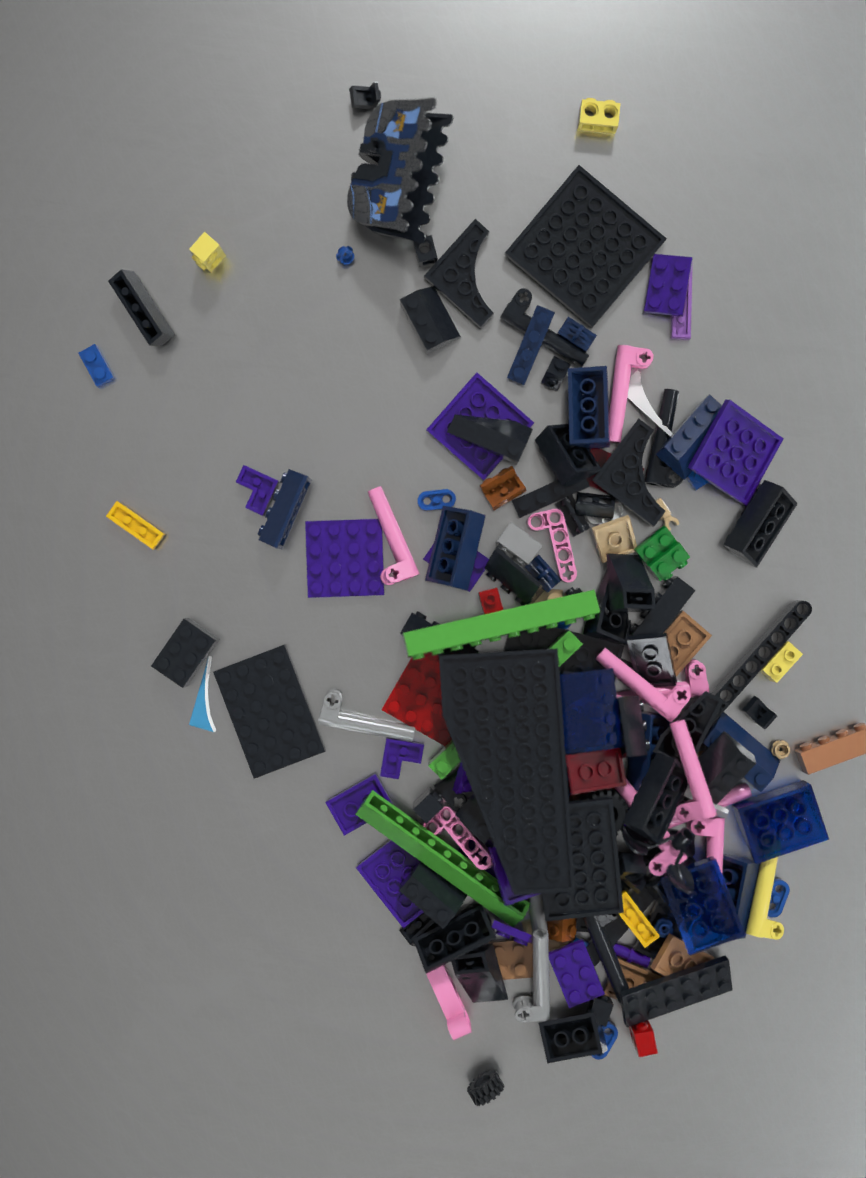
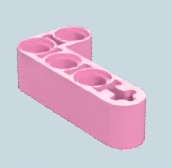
M551 509L530 515L526 524L531 531L544 529L548 531L557 575L564 583L574 581L577 577V571L563 512L559 509ZM551 513L558 514L559 521L557 523L550 521ZM533 517H537L541 521L538 528L531 525ZM556 531L563 534L561 542H557L554 539ZM560 550H564L568 554L565 561L560 560L558 557ZM570 562V565L566 566L567 571L572 572V575L569 576V579H567V577H563V573H565L566 570L565 566L560 567V564H566Z
M450 806L443 807L427 824L424 822L423 827L429 831L431 823L436 825V832L433 833L436 836L446 830L477 868L484 870L493 866L488 847L469 831L455 815L457 811L451 809ZM445 810H448L451 813V817L449 820H446L443 817V813ZM458 824L463 827L462 835L456 833L455 829ZM469 840L475 841L476 848L474 850L469 849ZM487 856V863L482 864V857Z
M446 965L427 973L429 982L447 1019V1027L452 1039L456 1040L471 1033L472 1028L469 1016Z

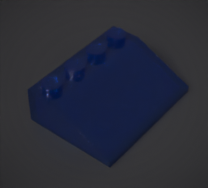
M613 668L560 674L565 754L623 747Z
M804 780L732 804L737 823L755 864L829 840L812 785Z
M713 856L686 866L694 880V892L692 894L686 893L674 886L667 876L660 878L689 956L746 936L718 862Z

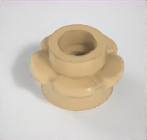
M775 741L773 743V748L771 749L773 756H777L778 759H784L790 754V747L786 741Z

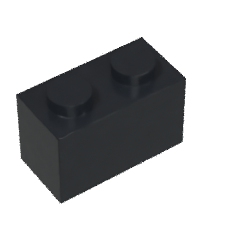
M429 787L413 802V811L426 824L443 808L442 796L436 788L432 790Z

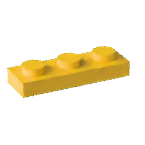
M119 501L115 502L106 515L107 518L153 550L156 549L165 536V533Z
M624 889L622 891L624 913L618 914L644 948H646L658 939L660 935Z

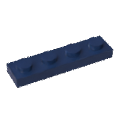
M540 305L536 306L507 376L508 379L525 385L554 317V311Z

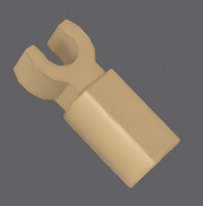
M662 498L657 499L656 502L666 511L660 520L664 521L663 525L670 531L669 522L673 521L677 526L679 521L670 515L671 511Z

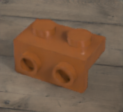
M513 466L502 469L499 474L486 479L480 485L483 495L494 511L527 491Z
M576 918L547 921L548 939L558 942L575 940L577 932Z

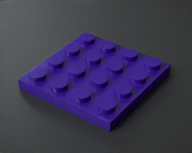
M476 372L426 431L484 481L503 458L447 433L454 415L516 421L531 428L534 422Z
M725 399L688 468L740 504L747 506L784 438L733 401Z
M379 519L305 521L308 598L385 595L384 583L380 578L381 572L384 570L383 533Z
M389 840L358 864L356 869L404 928L423 913L419 907L399 891L400 883L420 861L392 840Z

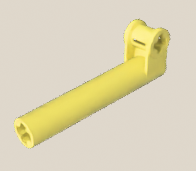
M765 838L746 934L779 940L783 936V925L767 919L781 841Z

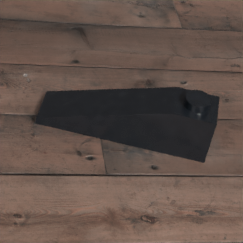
M455 414L447 433L517 465L533 429L516 421Z
M707 691L675 720L685 719L696 754L724 701ZM669 726L661 734L653 752L676 758L682 764L671 727Z

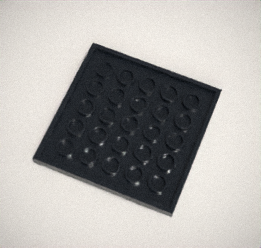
M578 165L504 255L588 326L593 328L667 238L583 167Z

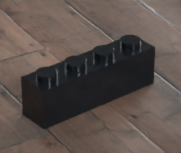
M121 269L108 281L149 346H163L175 335L134 271Z
M673 576V578L666 580L663 584V587H665L663 591L655 595L656 609L642 612L639 622L631 626L629 636L663 633L696 590L678 576Z

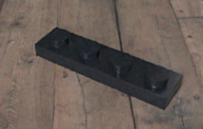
M587 479L576 485L562 486L556 480L512 500V503L519 518L586 489L590 485Z

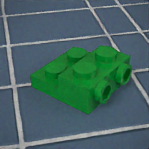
M662 526L634 549L654 578L659 581L670 579L673 576L672 572L676 568L681 569L688 564L687 560L690 558L681 543L676 541L666 526Z

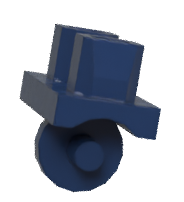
M567 317L557 333L584 352H587L597 336L570 317Z
M539 554L524 567L533 578L542 584L547 593L562 581Z

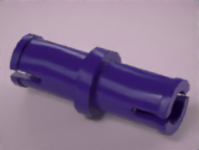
M618 943L613 946L616 956L626 959V962H633L644 968L649 966L651 959L649 956L635 951L632 947L627 948Z

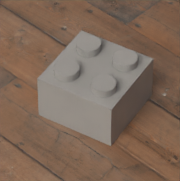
M512 522L495 542L498 544L497 547L505 554L509 552L513 555L512 560L520 566L523 564L528 565L543 546Z

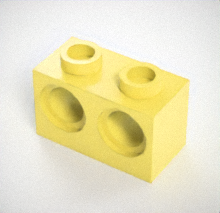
M594 98L582 99L577 130L615 134L619 124L621 103H616L613 100L597 101ZM591 111L594 116H588L585 112ZM610 113L613 118H607L604 114Z
M206 232L189 249L193 254L191 258L203 271L207 269L210 273L226 257L220 245Z
M786 641L760 672L770 681L778 683L803 654L789 641Z

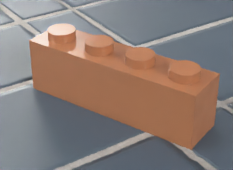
M859 723L853 726L854 729L848 731L846 729L840 730L835 733V736H824L817 739L818 742L800 745V748L795 750L802 772L809 775L866 754V724Z

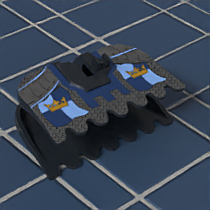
M435 98L389 100L376 107L367 120L363 143L360 144L358 154L367 163L361 164L356 172H352L347 206L351 217L374 233L406 239L420 244H424L426 241V235L420 231V226L429 223L430 215L424 211V208L427 205H432L435 201V196L429 192V187L438 184L439 176L433 172V169L444 162L443 155L439 154L437 150L439 147L447 145L448 137L442 133V129L449 127L454 119L452 114L426 113L435 108L437 103Z

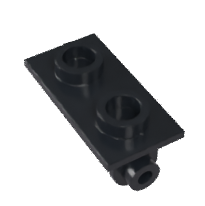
M573 495L555 504L563 512L565 523L573 537L590 528L584 516L575 514L576 501Z

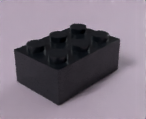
M184 618L151 667L181 688L187 687L220 639L190 618Z

